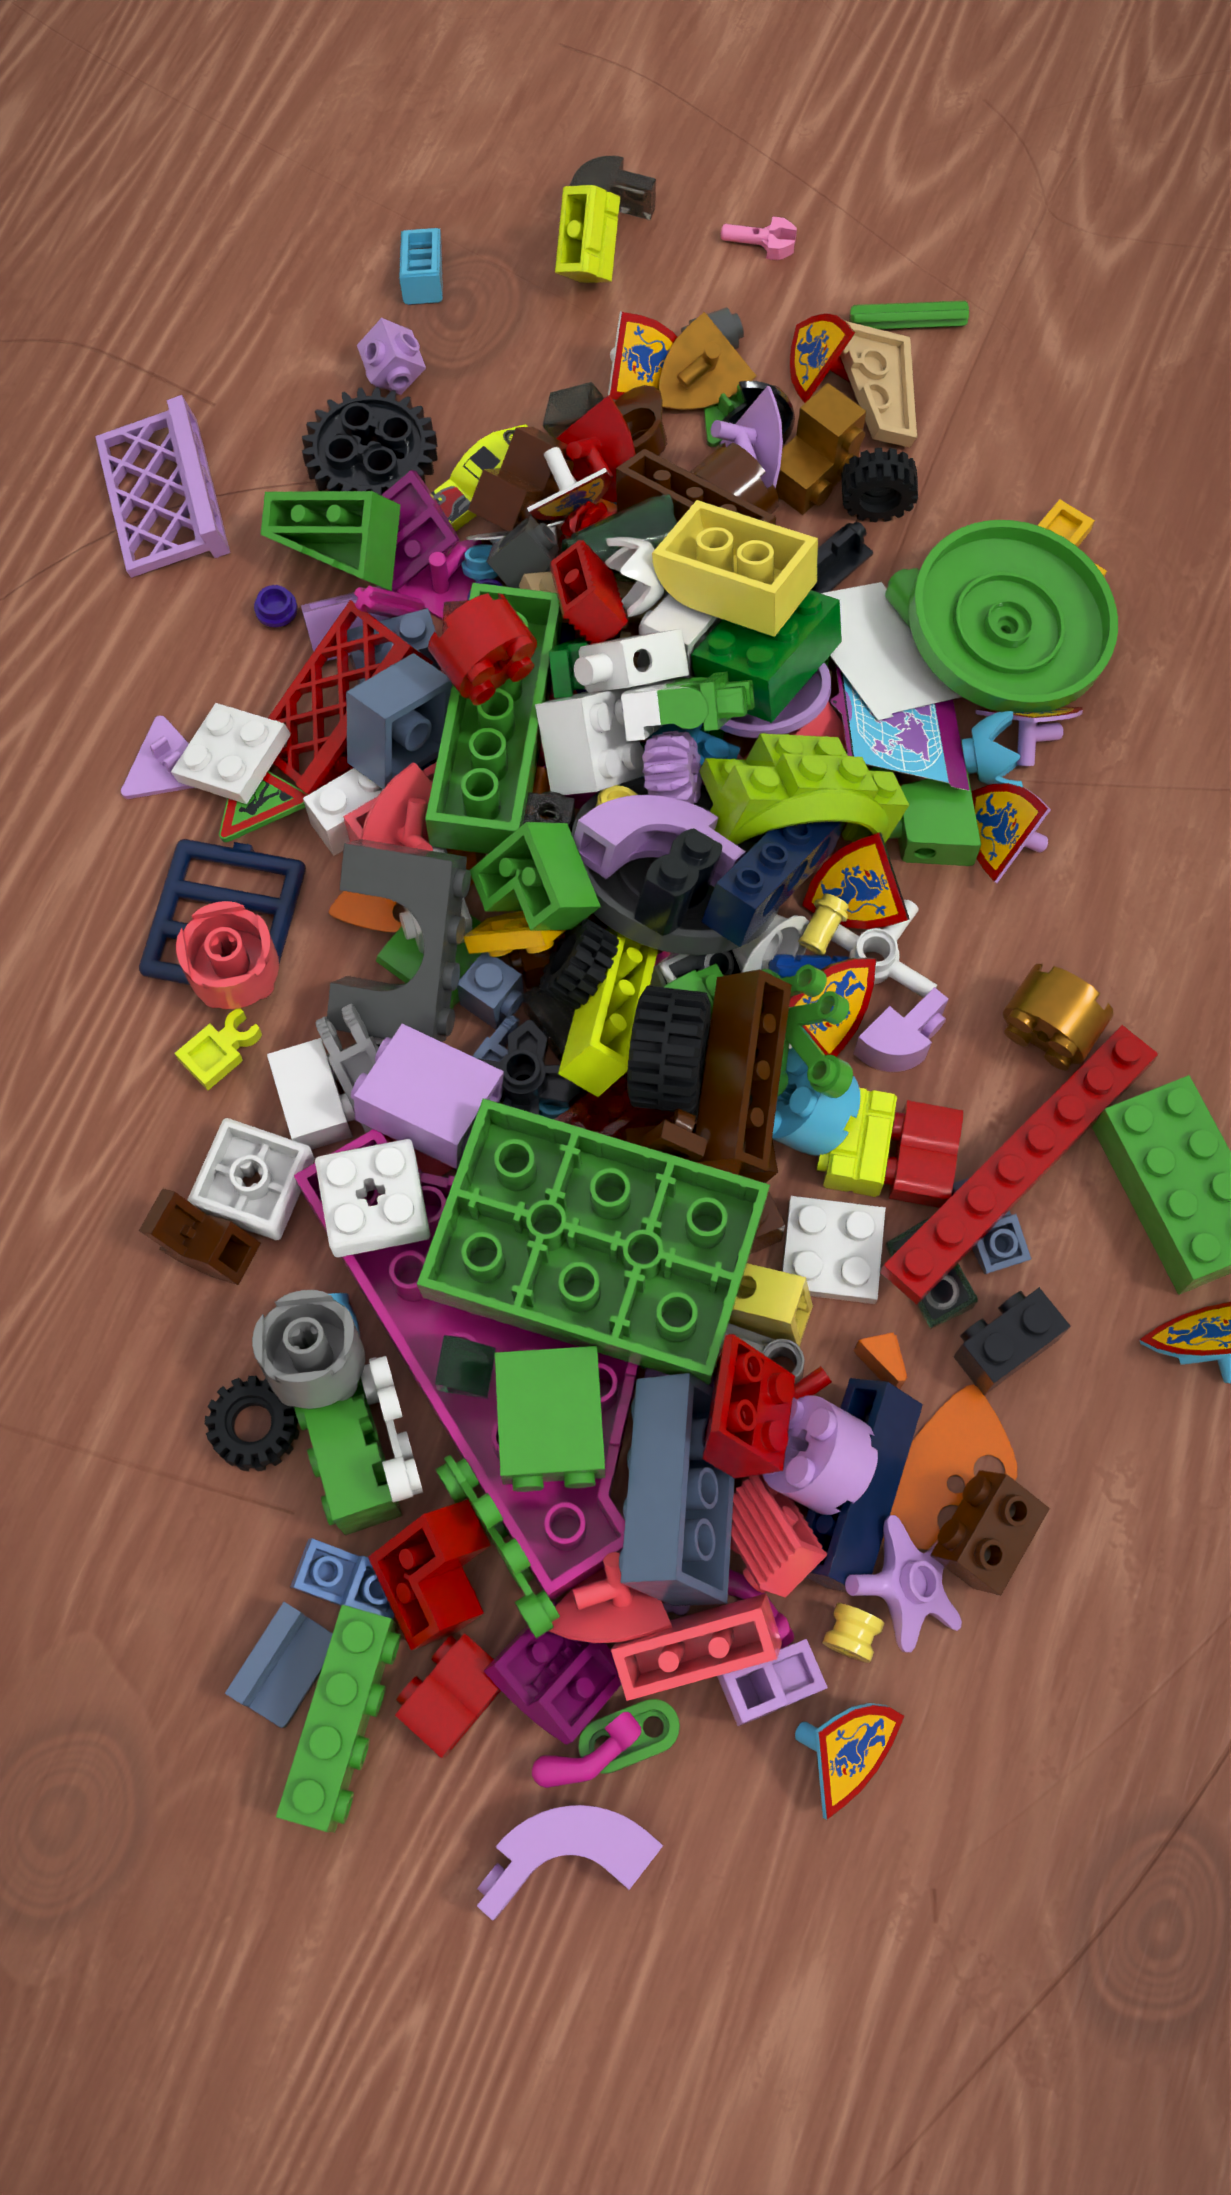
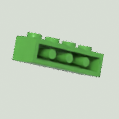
M341 1605L276 1814L277 1818L334 1833L338 1823L345 1824L354 1797V1792L348 1790L354 1769H362L369 1748L370 1738L364 1737L370 1716H378L383 1702L386 1686L381 1685L380 1682L385 1665H392L394 1663L400 1645L401 1634L395 1633L397 1624L392 1618Z

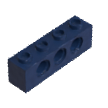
M813 822L768 831L715 884L701 922L738 947H741L834 851L846 822Z

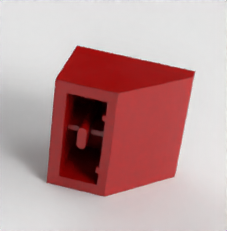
M734 1334L725 1335L717 1362L702 1459L733 1478L783 1471L785 1451L788 1445L791 1406L795 1393V1375Z

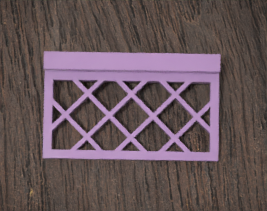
M183 395L167 400L168 411L95 436L125 568L131 578L210 551L214 558L230 553L198 422ZM168 427L169 433L161 446L148 442L154 431ZM123 442L132 444L122 460L111 456L109 447ZM142 449L155 454L145 470L133 465ZM165 459L177 463V467L169 479L156 475ZM127 472L140 477L130 493L122 491L118 487ZM150 482L163 487L153 503L141 499ZM174 492L186 498L177 513L164 508ZM135 506L148 511L138 527L126 522ZM158 516L171 521L162 537L148 532ZM182 526L194 531L195 540L181 545L172 543ZM143 539L156 545L149 556L135 560L134 553Z

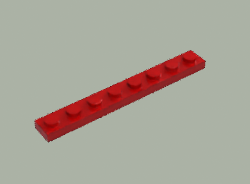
M1121 1025L883 1265L880 1273L917 1305L1097 1121L1103 1110L1110 1107L1155 1061L1158 1053Z

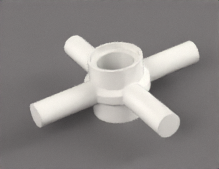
M904 900L909 920L886 926L883 929H869L858 936L839 924L831 941L849 951V958H867L864 955L866 952H877L884 957L885 960L876 962L874 984L882 983L888 977H891L923 998L934 987L937 988V984L899 961L897 940L919 911L917 905L912 901Z

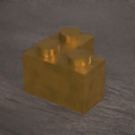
M829 383L823 386L800 407L797 434L782 448L781 467L775 489L778 497L801 515H804L815 504L819 506L825 502L833 487L841 481V472H843L845 463L849 464V459L854 455L859 457L860 445L865 437L863 428L866 410Z

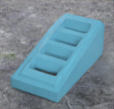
M440 228L401 231L399 279L403 302L407 305L439 303L443 299Z

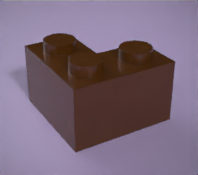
M516 427L501 468L483 469L468 510L510 532L531 515L527 509L528 507L559 492L558 485L544 457L546 451L559 447L572 474L574 462L571 461L572 459L566 453L567 444L534 427ZM533 517L538 524L544 523V524L548 525V524H550L551 521H552V520H539V519Z

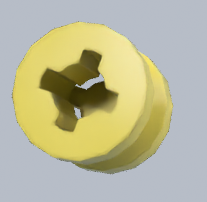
M837 1603L833 1612L836 1622L833 1630L826 1632L822 1643L845 1656L870 1663L874 1654L871 1647L873 1638L882 1632L885 1623L863 1610Z

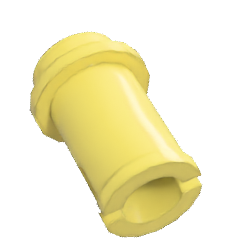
M827 893L823 895L822 899L815 901L814 906L817 909L802 937L798 940L802 947L822 956L825 955L826 949L840 922L847 921L848 914L846 911L849 907L842 899Z

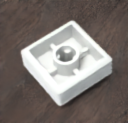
M225 1118L219 1127L188 1197V1201L205 1214L232 1221L242 1229L279 1240L283 1235L301 1192L294 1175L312 1165L315 1158L308 1145ZM255 1172H258L261 1180L258 1183H253L251 1187H246L242 1180L244 1176L252 1178Z
M410 1139L318 1156L315 1159L329 1247L335 1257H343L430 1238L416 1155ZM371 1190H377L379 1194H383L378 1196V1204L374 1206H369L366 1199H362L367 1197V1192Z

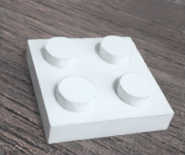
M215 703L171 773L179 783L247 804L291 733L284 723Z
M791 1196L788 1208L782 1272L806 1277L810 1296L876 1304L878 1300L886 1207Z

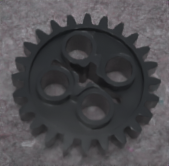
M375 387L372 396H366L364 390L358 388L357 398L353 399L346 392H342V403L337 404L331 399L327 400L329 412L317 409L315 411L317 422H307L306 424L308 435L302 436L304 445L302 454L309 479H315L318 491L326 489L327 491H373L382 495L411 470L417 471L424 483V475H433L434 473L433 462L438 460L436 431H433L432 420L430 417L424 418L422 406L412 408L411 397L407 396L398 402L395 390H392L386 398L381 397L379 387Z

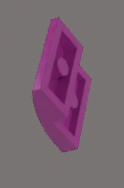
M414 470L409 471L381 495L401 505L392 581L393 592L399 590L429 565V556L432 553H444L460 540L442 508L417 471Z
M554 1600L552 1603L554 1606H556L557 1603ZM528 1625L517 1634L484 1670L494 1684L524 1714L566 1745L575 1740L621 1686L612 1652L605 1643L571 1640L549 1631L536 1639Z

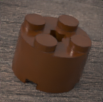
M722 443L690 471L696 476L770 514L778 509L779 498L774 485L772 484L767 489L760 478L766 473L765 470L748 451L738 444L731 443L726 447V444Z

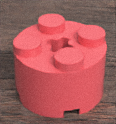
M215 902L198 909L191 915L193 919L187 924L185 929L181 928L176 941L178 961L195 994L207 1006L222 1009L243 1008L252 1005L260 999L267 998L274 990V983L279 970V958L265 921L258 914L256 915L252 911L245 909L244 905L236 902Z

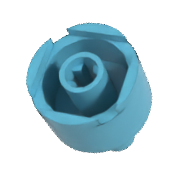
M792 1047L788 1051L786 1066L788 1085L785 1091L777 1097L772 1139L808 1155H824L838 1147L849 1132L843 1129L850 1116L857 1117L860 1108L859 1085L853 1076L849 1089L838 1098H830L815 1091L807 1077L808 1066Z

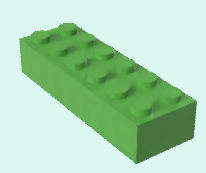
M472 583L469 600L489 593L493 600L498 599V593L506 597L537 640L536 650L531 657V661L535 666L520 681L512 682L510 678L507 679L505 684L496 688L495 694L488 701L480 705H473L469 698L462 697L452 684L425 821L429 844L432 847L489 854L528 820L542 742L535 704L547 702L550 698L552 676L549 651L559 645L563 619L557 593Z

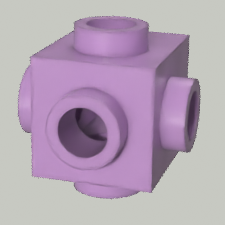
M380 318L357 344L368 380L380 389L395 390L397 394L402 395L426 369L419 350L420 345L414 337L412 330L386 319Z

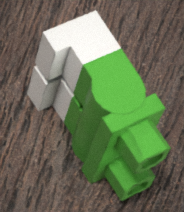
M728 671L716 672L709 677L671 679L639 685L621 694L626 741L645 740L653 732L661 728L662 725L675 724L682 729H693L699 727L704 722V731L719 730L732 717L746 716L747 710H752L755 707L752 680L729 682Z

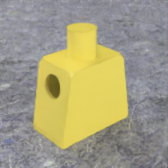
M747 1263L729 1323L774 1340H791L800 1346L813 1307L806 1277Z

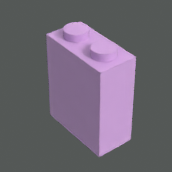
M401 1024L392 1039L386 1037L382 1041L376 1053V1063L368 1074L362 1073L357 1078L352 1088L351 1099L354 1100L355 1120L397 1141L410 1139L414 1149L457 1169L482 1099L498 1103L502 1098L504 1071Z

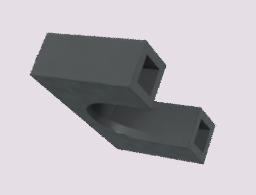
M363 839L344 843L340 890L387 898L403 905L415 917L421 928L424 939V955L419 970L405 984H390L345 976L331 982L327 1019L332 1022L336 1030L351 1033L344 1022L342 1008L353 1004L360 1014L369 1036L372 1035L381 1039L389 1037L392 1039L401 1024L440 1042L445 1041L447 1036L451 1035L455 1022V1011L450 1008L452 991L457 988L460 978V964L455 963L457 944H461L464 938L466 927L465 918L461 916L462 898L468 895L471 884L470 870L466 869V856Z

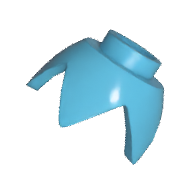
M1013 711L997 712L987 716L971 728V738L961 739L964 762L968 774L977 773L979 781L987 785L1009 783L1023 787L1022 781L1002 778L1018 766L1017 761L1021 756L993 741L1012 724Z

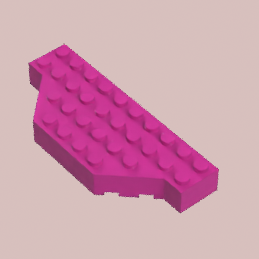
M372 1129L333 1153L388 1142L381 1132ZM314 1163L295 1174L294 1178L327 1234L316 1164ZM418 1169L430 1238L423 1241L343 1256L341 1258L461 1457L465 1458L480 1483L479 1487L484 1494L488 1493L504 1519L501 1522L510 1538H515L531 1564L529 1569L542 1591L545 1590L550 1600L553 1601L605 1568L603 1559L607 1554L611 1552L620 1553L623 1549L625 1521L610 1497L639 1373V1365L598 1353L605 1478H595L596 1485L586 1488H566L564 1481L543 1482L544 1489L529 1492L513 1491L512 1484L503 1485L500 1476L495 1352L579 1346L422 1297L417 1282L455 1177L450 1175L449 1178L423 1173L421 1169ZM371 1190L367 1192V1197L362 1199H366L369 1206H374L378 1204V1196L383 1194H379L377 1190Z

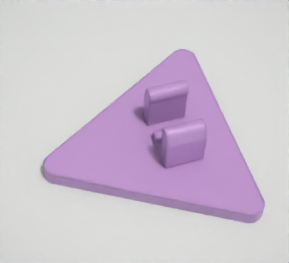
M164 716L155 717L121 788V794L125 799L195 788L179 783L171 773L189 743Z

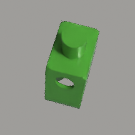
M928 778L901 785L900 787L909 803V807L888 838H898L901 859L906 863L973 866L981 847L971 788L970 791L954 788L949 783Z

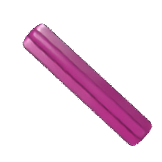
M370 585L367 588L358 587L354 592L358 598L355 603L358 610L388 618L419 611L425 606V603L419 598Z

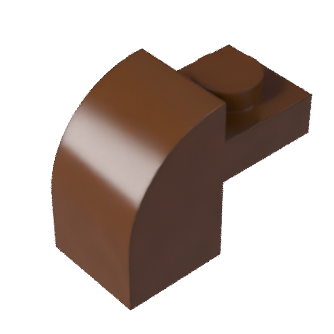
M162 1188L139 1229L141 1233L161 1246L159 1250L175 1260L213 1278L239 1285L261 1244V1242L232 1221L205 1214L175 1191Z

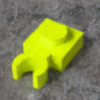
M241 1008L235 1009L228 1014L225 1020V1027L218 1032L209 1023L174 1053L178 1061L208 1091L243 1061L237 1049L254 1045L262 1036V1032L257 1024L251 1026L248 1031H237V1027L247 1019Z

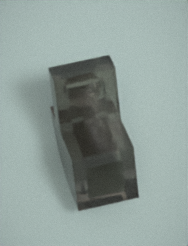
M601 156L584 163L574 174L569 186H598L607 190L606 192L620 196L619 212L651 220L655 211L656 179L623 170L624 157Z

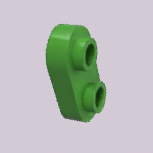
M648 1699L597 1719L588 1724L581 1733L579 1739L580 1756L584 1757L594 1752L595 1743L600 1737L606 1736L610 1738V1735L604 1728L623 1712L632 1714L641 1727V1734L629 1748L612 1760L600 1774H610L663 1753L672 1747L679 1734L680 1723L675 1710L662 1700ZM656 1717L662 1722L663 1732L661 1735L653 1738L645 1734L643 1724L646 1719Z

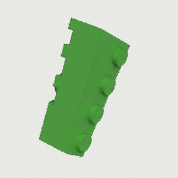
M361 1377L357 1383V1390L347 1400L337 1401L331 1405L314 1409L294 1406L301 1430L308 1429L313 1447L307 1449V1453L315 1477L321 1476L325 1495L321 1496V1501L329 1525L336 1524L346 1536L403 1516L399 1502L393 1503L382 1464L386 1459L370 1406L367 1402Z

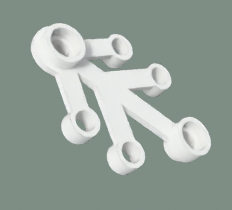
M373 1357L369 1359L370 1364L364 1365L361 1380L368 1405L380 1402L395 1458L383 1461L382 1464L394 1503L423 1493L407 1431L397 1434L393 1420L403 1416L387 1357Z

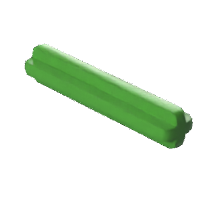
M966 301L861 304L851 306L849 321L876 329L965 326L969 319V306Z

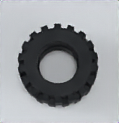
M647 986L641 994L633 1022L628 1060L627 1092L632 1107L675 1112L677 1108H680L692 1114L698 1105L702 1089L711 1020V1004L706 992Z

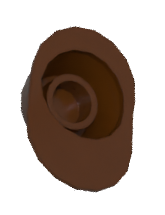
M643 385L633 388L621 395L615 401V404L631 432L635 453L637 454L646 449L659 456L667 445V436L662 422L663 400L661 392L654 386Z

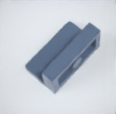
M283 1602L225 1694L240 1704L251 1708L278 1727H287L321 1673L333 1633L286 1602Z

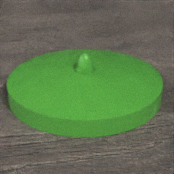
M989 520L973 523L952 532L943 538L926 557L914 581L909 599V622L912 636L918 651L931 671L945 685L963 698L998 712L1053 711L1070 704L1082 696L1095 683L1108 664L1117 642V607L1111 589L1101 571L1082 550L1064 537L1051 530L1026 522Z

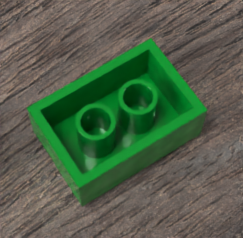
M810 590L775 637L722 619L691 653L694 677H709L716 672L728 671L729 682L752 680L755 707L752 710H747V714L772 723L842 642L840 600Z

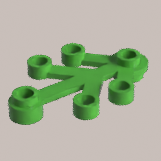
M810 964L802 966L795 976L780 978L776 972L770 969H761L791 984L790 996L803 993L809 997H816L824 990L827 982L826 974ZM828 991L821 995L816 1003L789 1007L778 1096L785 1091L788 1085L786 1066L789 1043L808 1066L807 1077L815 1091L830 1098H838L849 1089L853 1079V1070L850 1064L833 1055H825L803 1028V1025L826 1021L834 1025L841 1023L849 1012V1002L846 998L833 991Z
M448 1455L444 1458L446 1463L435 1470L454 1503L461 1502L466 1498L469 1500L483 1529L493 1545H495L519 1588L521 1587L525 1596L515 1601V1604L537 1639L554 1628L552 1622L558 1619L560 1615L545 1590L536 1595L528 1584V1582L535 1579L529 1569L531 1564L515 1538L507 1543L504 1542L503 1538L508 1536L501 1522L504 1519L488 1493L480 1498L476 1496L473 1488L480 1483L466 1459L463 1458L455 1462L453 1457Z

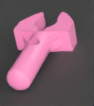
M772 217L771 225L765 228L724 224L720 235L723 241L761 245L767 251L766 259L781 260L794 253L797 228L785 218Z

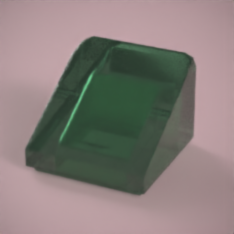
M444 1335L435 1381L437 1390L488 1399L496 1348L459 1337Z

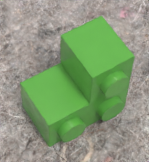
M526 822L470 869L485 912L523 911L530 931L571 930L601 907L567 823Z

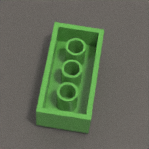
M1190 1075L1105 1108L1092 1129L1178 1295L1231 1274V1151Z

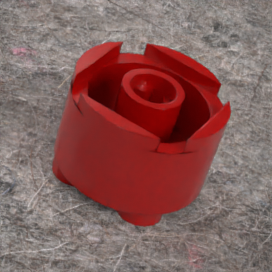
M489 593L467 601L444 620L449 628L439 638L437 633L434 632L429 640L428 650L460 695L464 698H469L473 705H480L488 701L495 694L496 688L505 684L507 679L510 678L512 682L522 680L535 666L531 661V657L536 650L537 640L506 597L498 593L497 600H493Z

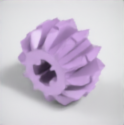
M668 731L647 739L645 752L642 755L644 762L642 772L645 777L644 787L648 790V795L675 798L691 804L697 803L701 796L700 790L703 783L699 773L701 755L698 753L697 743L688 732Z

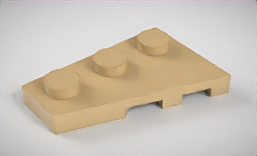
M846 321L855 331V334L840 354L859 406L866 410L865 421L872 439L910 448L917 438L910 337Z

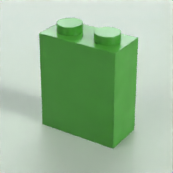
M597 1346L495 1352L500 1476L503 1485L512 1484L513 1491L529 1492L544 1489L543 1482L564 1481L566 1488H586L596 1485L595 1478H605Z

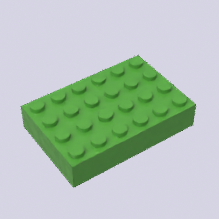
M483 1098L417 1286L422 1297L579 1347L597 1346L598 1353L668 1375L691 1373L710 1385L763 1214L770 1185Z

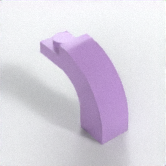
M657 795L625 796L598 805L578 820L573 838L583 863L605 879L632 860L644 857L659 858L669 854L675 838L682 832L693 828L722 844V852L711 881V885L714 887L746 853V851L715 831L719 819L716 815L689 802Z
M584 1805L553 1808L528 1818L511 1830L496 1845V1848L512 1862L506 1869L497 1863L477 1888L484 1895L477 1907L494 1921L535 1869L546 1861L563 1855H577L595 1861L630 1890L663 1845L637 1823L611 1810Z

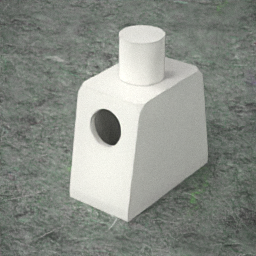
M682 629L624 637L581 646L579 658L574 664L575 677L581 685L585 686L588 693L635 687L689 675ZM646 651L650 664L635 668L633 663L635 652Z

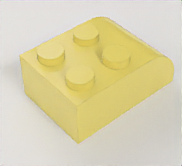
M696 500L652 552L653 567L657 578L665 590L681 604L702 613L775 637L817 583L818 538Z

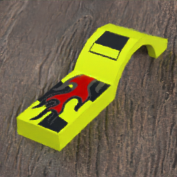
M525 424V425H521V426H517V427H528V426ZM516 427L492 432L477 441L458 462L452 471L450 479L432 492L455 532L477 516L470 512L468 508L483 469L501 468Z

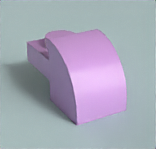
M934 987L904 1018L889 1006L858 1037L854 1055L868 1066L886 1072H900L917 1066L927 1056L932 1043L929 1039L938 1032L946 1021V1018L942 1015L948 998Z
M807 1639L780 1649L777 1660L717 1676L737 1726L771 1714L776 1710L828 1688Z

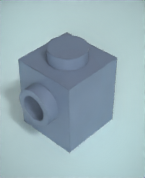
M488 952L480 954L461 977L457 985L460 1005L494 1029H497L506 1017L513 1016L525 997L522 974L499 958L490 957Z

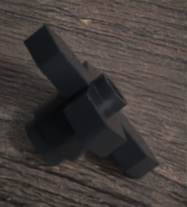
M526 1020L508 1035V1054L500 1062L478 1059L504 1071L503 1095L500 1101H504V1105L540 1115V1103L570 1108L583 1098L588 1091L559 1075L560 1065L544 1064L548 1049V1038L532 1020Z

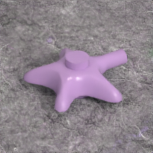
M896 1515L888 1516L883 1526L884 1564L882 1571L877 1574L849 1575L845 1581V1588L851 1596H879L883 1598L890 1611L898 1647L902 1652H912L916 1646L922 1623L928 1614L938 1619L948 1628L956 1631L961 1628L962 1621L959 1613L949 1601L942 1585L944 1566L930 1556L938 1540L927 1552L922 1553L911 1541L901 1520Z

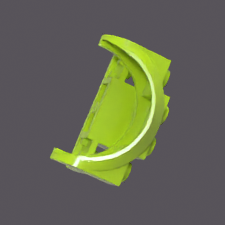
M760 733L746 760L705 758L699 770L713 803L710 812L719 817L715 831L735 845L768 831L813 822H848L841 834L844 840L854 842L881 832L884 843H886L909 807V803L894 773L869 771L863 757L847 756L839 737Z

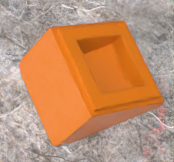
M893 1332L858 1340L854 1348L855 1354L881 1381L889 1382L898 1389H901L907 1379V1374L897 1335H894Z

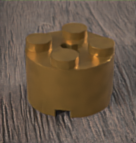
M1035 964L1003 1010L1004 1020L1008 1024L1004 1033L1010 1040L1020 1046L1027 1047L1031 1042L1046 1052L1044 1058L1047 1062L1060 1070L1067 1071L1071 1064H1081L1112 1019L1114 1011L1109 1003L1103 1010L1096 1002L1100 993L1078 976L1053 966L1049 973L1042 972L1043 964Z

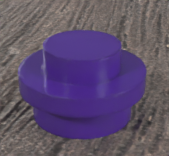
M270 585L263 588L254 603L257 619L268 627L276 628L289 624L295 618L298 610L294 595L279 585Z

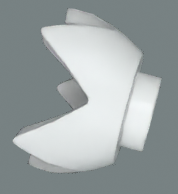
M606 538L608 546L623 547L605 561L607 567L620 571V574L637 580L621 601L624 604V612H627L628 617L640 615L654 606L664 595V587L657 578L653 567L652 552L655 549L650 542L638 538Z

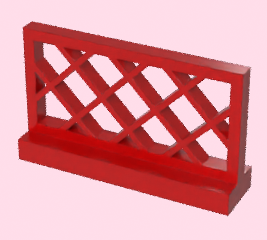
M349 600L268 717V719L284 723L291 733L287 740V747L282 748L273 764L295 781V785L307 795L353 769L347 763L346 692L349 691V682L363 678L366 681L413 653L431 665L433 661L372 615L358 610L355 603ZM358 616L363 620V638L347 642V631ZM374 629H375L377 632H379V634H375V635H374ZM392 642L394 645L383 661L375 664V646ZM364 649L365 667L349 671L348 653ZM337 656L338 674L322 678V666L328 658ZM338 685L339 704L323 708V689ZM312 692V711L297 714V702L303 694ZM339 714L340 722L331 735L325 737L324 718ZM313 721V740L298 744V725ZM314 750V759L305 772L301 774L299 772V754Z

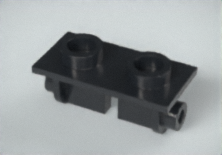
M847 523L818 548L817 583L811 589L812 591L818 593L831 592L873 555L874 552L864 544V537L867 532L861 523Z

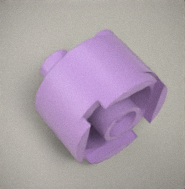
M810 1395L798 1399L793 1398L783 1471L762 1475L766 1483L775 1491L819 1514L833 1515L840 1512L835 1508L847 1500L855 1503L864 1494L872 1481L878 1461V1450L871 1446L870 1434L874 1436L873 1431L862 1420L821 1397Z

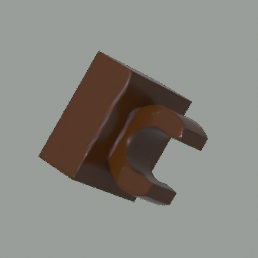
M677 1108L673 1120L665 1117L662 1123L641 1137L640 1146L697 1162L704 1157L707 1139L692 1133L695 1125V1115Z

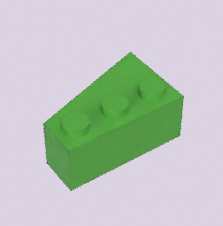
M373 491L265 492L261 535L360 579L392 591L401 505Z

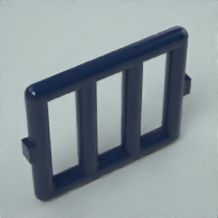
M188 839L178 841L139 964L140 973L145 977L190 985L181 965L160 961L167 938L177 940L181 928L184 930L188 924L173 921L179 898L210 904L222 901L236 902L244 905L245 909L274 915L270 935L280 964L305 876V864L297 859L254 852L252 845L234 842L232 848ZM191 858L285 875L280 897L185 881Z

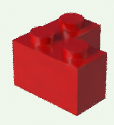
M468 1499L424 1513L368 1556L411 1651L457 1633L484 1614L462 1566L491 1545Z

